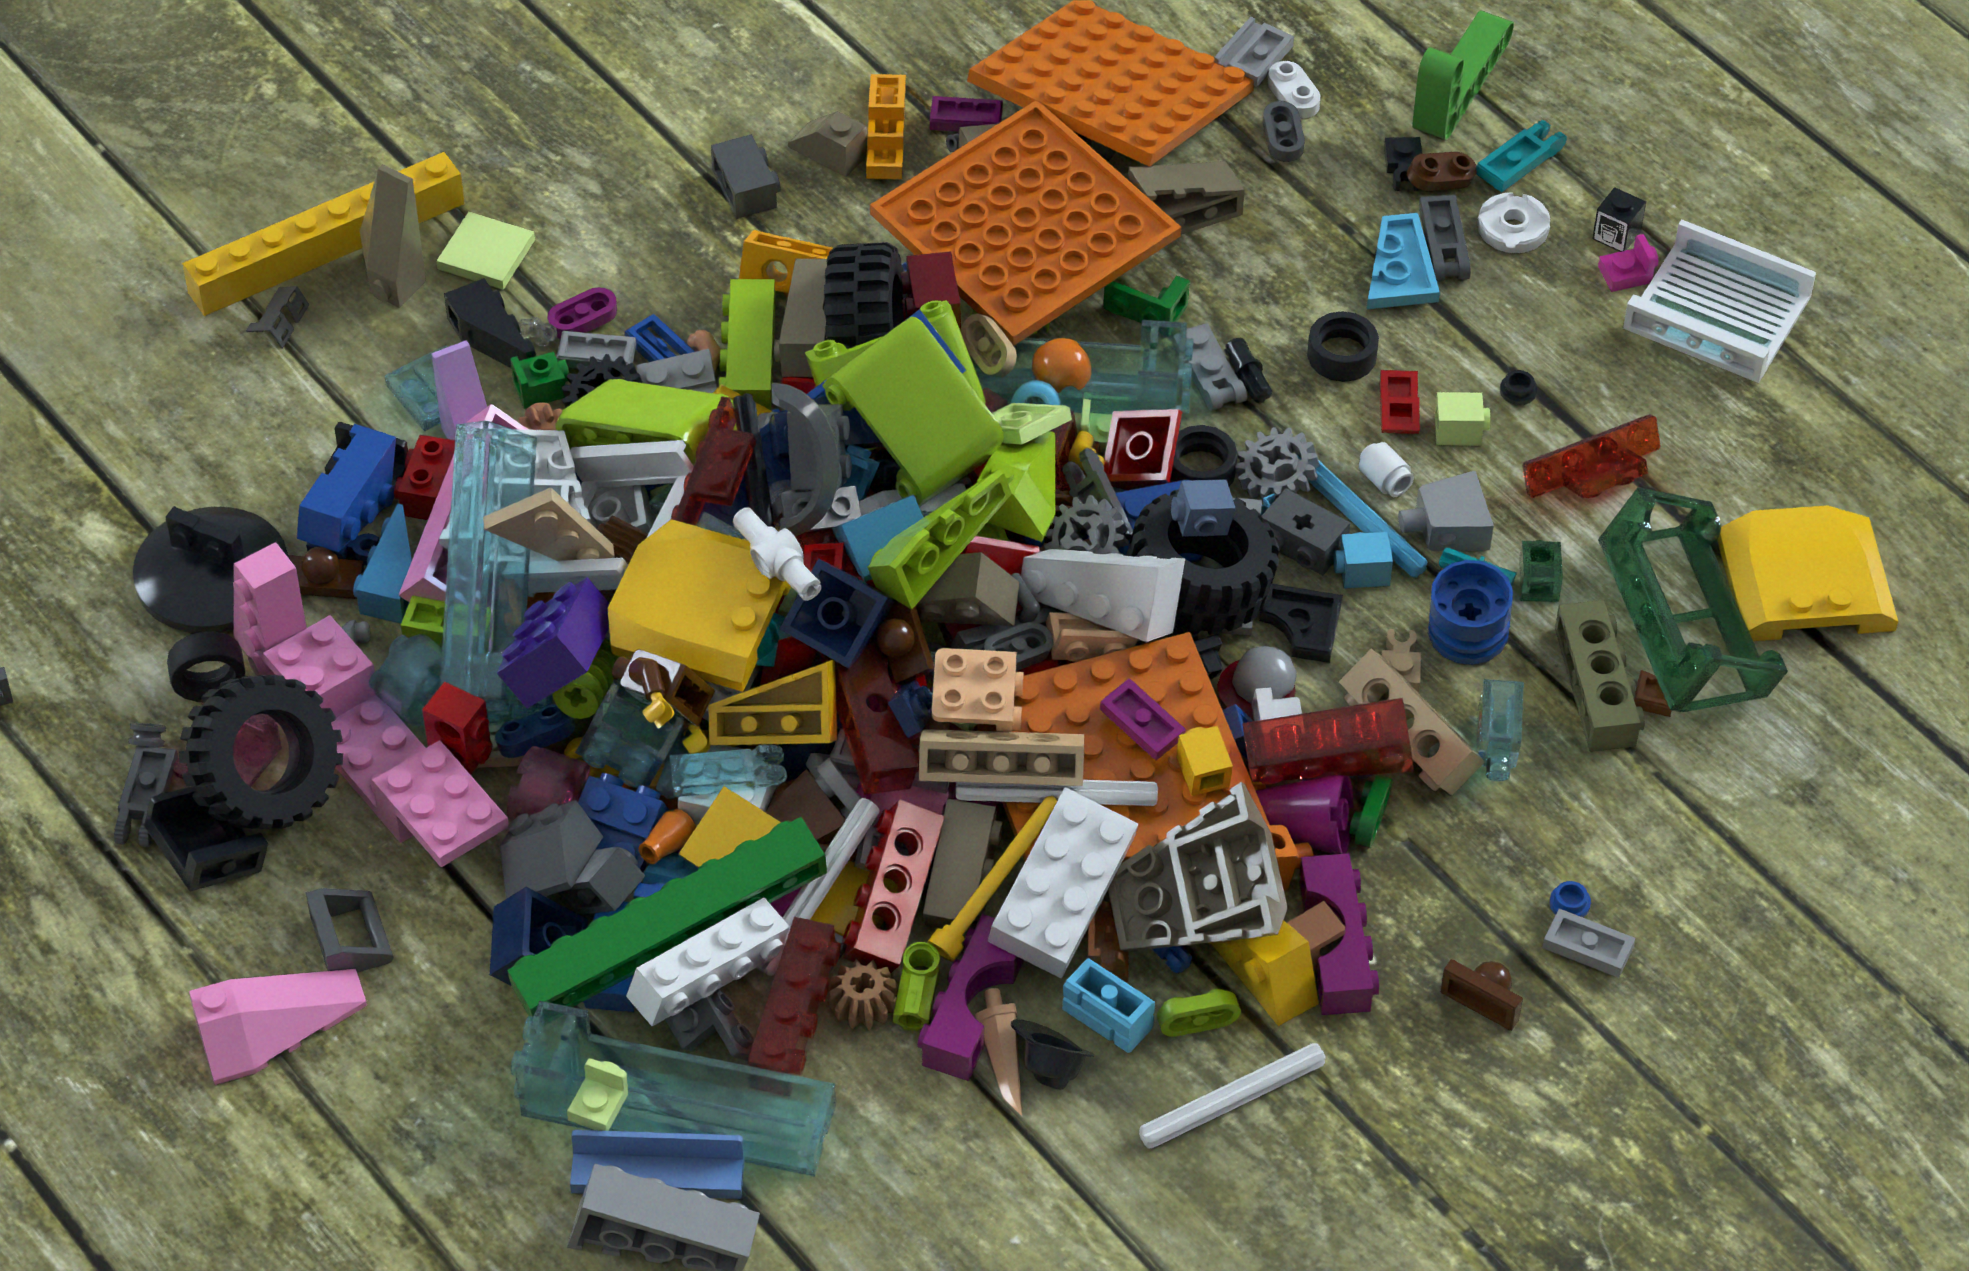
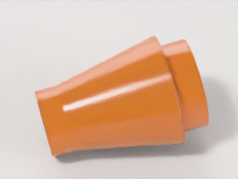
M679 809L663 813L646 840L639 845L641 857L650 864H656L660 859L682 849L696 828L693 819L686 812Z

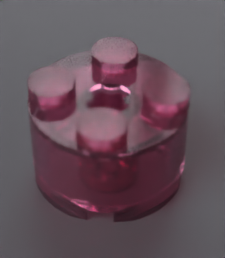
M531 747L517 769V773L523 774L519 786L512 785L507 803L508 819L513 821L522 814L530 816L542 812L546 807L555 803L562 805L574 800L578 802L582 794L583 785L590 772V763L546 748Z

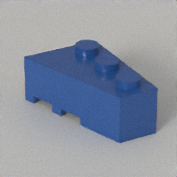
M353 425L349 431L351 442L346 450L337 449L333 455V460L337 461L329 475L321 473L299 505L297 539L339 552L351 540H355L358 533L367 524H371L385 507H389L392 504L395 486L392 485L396 436L361 425Z

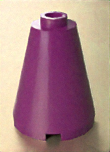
M1336 774L1255 790L1269 825L1285 826L1294 844L1308 842L1312 849L1331 854L1347 853L1352 836L1349 834L1352 821H1348V808H1354L1352 784L1349 776Z

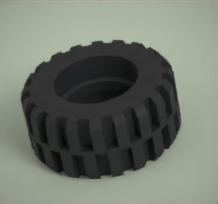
M888 242L842 244L830 250L826 261L827 268H825L824 314L827 340H834L836 343H841L846 349L882 337L903 322L901 299H905L906 294H902L900 272L904 271L898 249Z
M1179 489L1172 491L1170 496L1165 493L1155 498L1152 503L1146 505L1141 510L1139 518L1136 519L1126 556H1157L1160 559L1183 558L1179 555L1181 553H1193L1211 558L1224 567L1219 569L1205 568L1185 560L1174 629H1177L1179 626L1186 628L1187 632L1199 634L1200 631H1208V635L1220 634L1223 629H1227L1229 632L1242 627L1243 623L1247 624L1256 618L1258 612L1266 604L1279 563L1278 542L1274 538L1275 534L1268 522L1263 523V517L1254 508L1252 510L1248 509L1246 502L1236 497L1233 500L1236 509L1227 535L1182 536L1178 521H1174L1171 515V502L1173 497H1177Z
M259 675L242 676L240 679L227 680L220 683V689H210L201 697L204 704L202 706H193L188 715V718L193 721L191 727H183L180 739L187 741L186 751H179V762L187 763L188 772L182 775L186 786H195L197 792L192 797L199 806H208V814L216 820L227 821L230 826L268 830L290 827L294 821H304L313 815L312 807H322L329 799V796L325 793L326 789L335 788L339 776L334 774L336 765H343L344 753H337V742H342L343 739L341 730H333L331 722L335 721L336 717L331 708L320 707L323 698L316 691H305V684L296 679L286 680L284 676ZM256 714H266L273 718L283 729L289 745V759L283 776L273 787L263 791L254 790L244 782L236 769L233 756L234 742L239 729L245 721Z

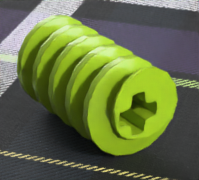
M604 638L585 674L553 693L552 696L555 704L566 715L572 718L583 719L597 712L615 680L612 677V668L620 657L612 654L610 640Z

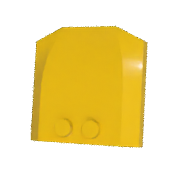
M1828 505L1754 510L1719 528L1717 540L1743 642L1782 639L1783 630L1857 625L1858 634L1896 631L1898 618L1869 517Z
M671 519L637 546L607 608L612 654L631 659L634 652L641 649L686 665L704 681L743 692L758 661L757 649L782 595L787 596L791 586L786 581L779 580L776 576L769 580L768 577L760 573L752 560L749 541Z

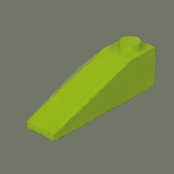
M1051 431L1022 445L1002 443L989 458L976 483L996 470H1000L1005 474L1012 494L987 523L1040 542L1043 541L1055 517V433Z
M996 470L893 537L884 548L879 549L867 567L876 588L912 610L1010 497L1012 493L1005 474L1000 470Z

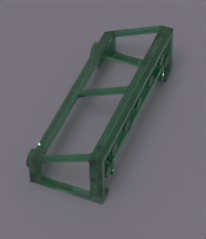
M1637 487L1599 537L1598 541L1670 710L1689 712L1767 698L1787 674L1788 670L1777 651L1767 650L1761 656L1757 651L1711 547L1721 532V523L1711 501ZM1656 502L1692 509L1677 527L1656 531L1651 529L1650 518ZM1675 536L1679 538L1708 603V609L1672 614L1642 545L1643 542ZM1710 617L1714 618L1730 656L1722 655L1717 645L1705 644L1702 646V644L1692 642L1686 645L1677 623ZM1720 666L1737 669L1746 692L1693 701Z

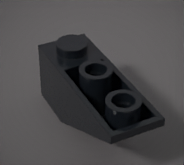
M485 278L444 293L447 319L462 342L467 340L470 347L510 368V358L518 356L520 361L536 356L531 340L529 338L523 339L516 317L513 314L508 315L505 311L501 294L498 290L492 291Z

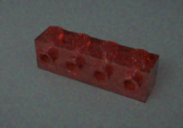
M794 916L748 1058L751 1084L791 1093L796 1076L802 1075L807 1059L806 1044L808 1038H814L818 1025L817 1009L819 1003H824L827 998L830 979L828 978L831 966L835 967L840 956L841 943L836 942L834 925Z

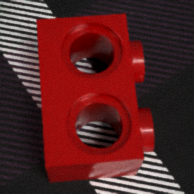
M444 681L422 709L427 744L430 746L440 740L471 775L479 764L482 765L488 760L492 752L493 745L490 739L486 702Z

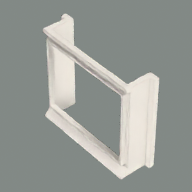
M683 440L572 447L570 450L575 465V472L583 481L581 489L585 508L588 507L599 487L674 483L647 538L669 520L681 521L702 477L684 453L686 444ZM623 558L516 562L510 564L505 576L508 580L516 579L529 597H534L535 593L557 592L568 582H572L575 585L587 577L598 590L617 589L628 564Z

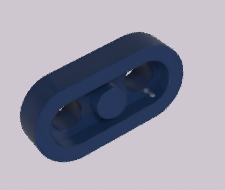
M547 705L540 709L539 712L519 720L514 719L504 723L497 731L495 741L503 757L517 758L567 738L575 730V723L573 718L563 713L557 705Z

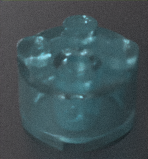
M419 634L407 638L405 635H401L391 643L388 657L380 669L372 674L369 686L375 691L376 696L408 723L413 726H423L425 724L422 709L444 681L461 689L464 677L459 672L464 667L460 661L429 636Z

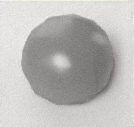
M1260 646L1248 650L1239 660L1234 670L1232 683L1237 694L1252 704L1255 689L1271 687L1273 699L1285 697L1294 688L1297 672L1291 658L1284 651L1274 647Z

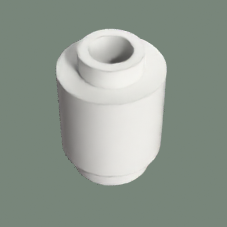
M1373 443L1362 451L1359 470L1383 494L1398 497L1410 488L1414 480L1410 466L1387 443Z

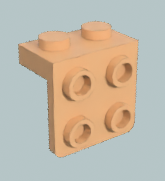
M950 648L937 650L934 667L932 718L938 722L995 724L997 732L1021 731L1022 707L1014 706V696L1023 695L1024 672H1016L1017 652Z

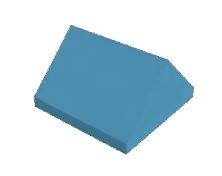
M911 495L835 526L832 530L838 542H844L846 554L862 580L867 582L872 580L867 567L871 563L874 554L879 549L884 548L893 537L921 520L923 515L915 496Z

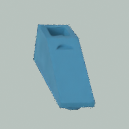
M397 503L391 518H385L379 543L377 546L373 545L367 558V567L363 575L359 574L353 587V595L357 597L360 614L396 623H402L409 605L408 601L399 596V592L412 562L402 504Z

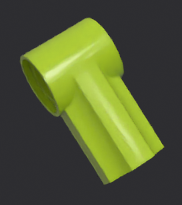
M926 942L913 943L905 949L903 954V969L893 1014V1023L900 1025L905 1030L918 1031L922 1029L924 1024H929L940 973V954L932 944ZM925 966L929 969L919 971L914 969V967Z

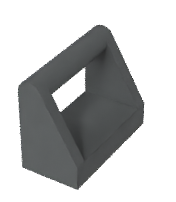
M327 888L306 892L310 918L327 971L356 969L357 972H361L392 962L394 957L372 892ZM360 909L373 947L340 946L331 917Z

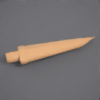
M991 988L984 992L987 1008L977 1012L975 1017L984 1025V1043L1002 1098L1022 1116L1017 1032L1011 1027V1021L1015 1020L1018 1015L1014 1003L1003 1004L1000 990L998 988Z

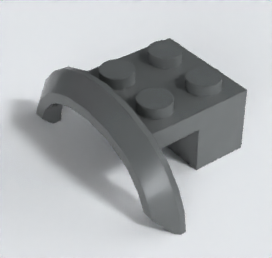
M772 383L773 404L788 411L791 490H813L810 501L801 512L789 518L780 519V530L786 528L796 537L809 531L824 518L833 503L836 491L851 476V457L846 455L845 440L848 439L850 430L849 419L847 416H843V404H817L807 394L787 384Z

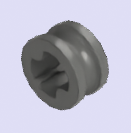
M130 723V729L133 730L134 734L128 739L129 744L148 747L164 746L165 741L161 739V734L166 732V726L151 723Z

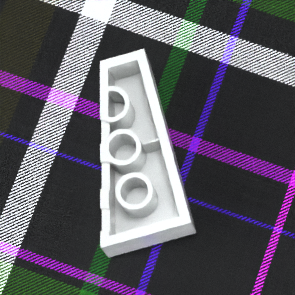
M1048 549L1023 558L1021 577L1038 602L1139 640L1149 642L1173 633L1185 559H1160L1157 556L1133 557L1117 553L1093 554V552Z

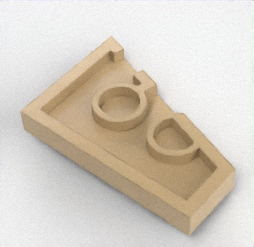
M548 488L483 517L484 530L556 561L615 557L613 544L552 488Z

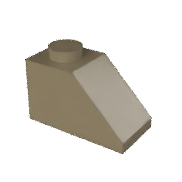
M836 111L809 121L788 142V147L847 177L867 157L866 125Z

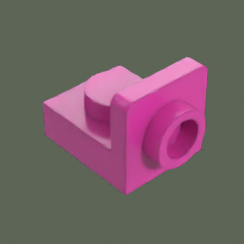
M1640 234L1635 237L1634 249L1599 256L1598 268L1611 292L1650 284L1653 279L1654 269L1658 266V254L1655 247L1649 245L1645 235Z

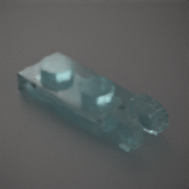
M771 744L770 746L759 745L752 751L751 749L670 755L673 796L718 794L723 786L733 792L770 787L771 785H780L787 778L785 768H783V765H779L784 758L783 749L780 746H776V744Z

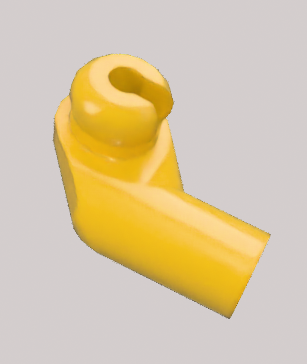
M1086 431L1077 433L1069 452V461L1075 462L1082 471H1084V468L1080 461L1079 453L1085 448L1092 449L1096 453V450L1092 448L1094 437ZM1097 455L1104 465V458L1101 455Z

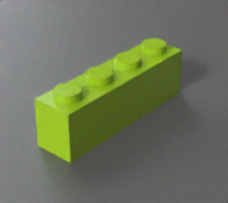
M730 279V294H723L722 301L723 316H729V321H722L721 342L722 344H727V349H720V371H726V377H719V386L722 384L741 395L745 393L751 394L756 403L772 411L776 308L775 279Z

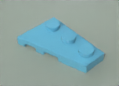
M1418 213L1382 216L1367 309L1439 302L1440 291Z

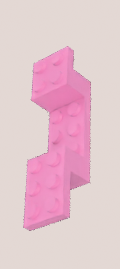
M331 615L263 653L265 663L275 675L284 676L286 680L296 679L304 683L306 686L305 691H316L323 698V702L320 704L321 708H331L336 717V720L331 722L333 730H341L343 739L342 742H337V753H344L343 765H336V769L400 843L414 836L438 865L443 867L508 828V817L447 747L439 740L426 748L378 694L374 664Z

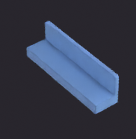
M598 1130L572 1131L571 1193H584L595 1163L602 1166H616L625 1173L642 1178H656L663 1181L666 1185L685 1191H700L709 1198H742L744 1150L743 1137L740 1135Z

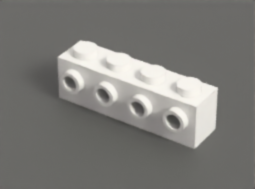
M762 898L637 967L626 997L648 1023L654 1026L664 1019L678 1014L701 998L710 996L717 989L733 980L740 979L763 963L775 959L785 947L783 943L790 926L765 898Z

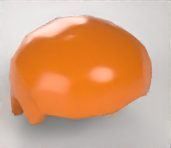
M1056 338L1046 342L1036 350L1032 358L1031 371L1036 380L1050 384L1057 393H1061L1064 388L1073 386L1077 390L1084 388L1091 378L1092 365L1087 353L1077 341Z

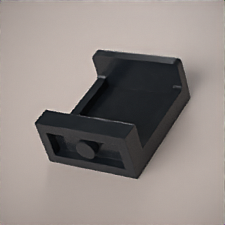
M195 786L172 792H164L150 798L144 826L190 892L262 871L268 842L263 835L257 833L246 836L241 828L230 826L227 821L216 820L208 814L209 807L199 806L193 799V794L197 792Z

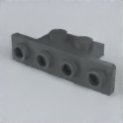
M719 989L710 996L701 998L687 1006L678 1014L665 1019L683 1050L693 1051L717 1031L734 1058L753 1062L759 1057L752 1045L754 1043L752 1034L745 1026L738 1022L732 1012L735 1009L733 1002Z

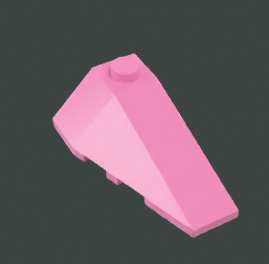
M356 969L230 979L189 991L195 1020L215 1085L256 1074L268 1066L267 1061L285 1050L289 1053L301 1046V1040L318 1030L326 1031L367 1006Z

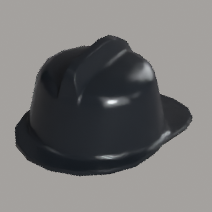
M1015 1019L1011 1021V1027L1025 1038V1067L1043 1085L1057 1090L1064 1089L1069 1080H1074L1077 1077L1085 1058L1094 1057L1092 1052L1081 1049L1067 1037L1046 1026L1026 1020Z

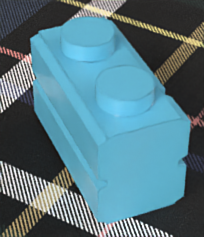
M1089 958L1078 967L1063 985L1064 998L1062 1010L1107 1040H1113L1116 1046L1127 1053L1132 1052L1154 1026L1155 1001Z

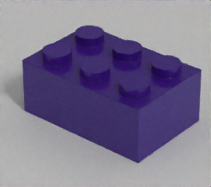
M588 577L575 585L572 582L563 585L554 594L553 599L546 603L540 600L533 604L524 613L526 618L524 623L513 633L515 640L502 653L504 660L497 674L527 709L585 674L609 630L607 608L610 603Z

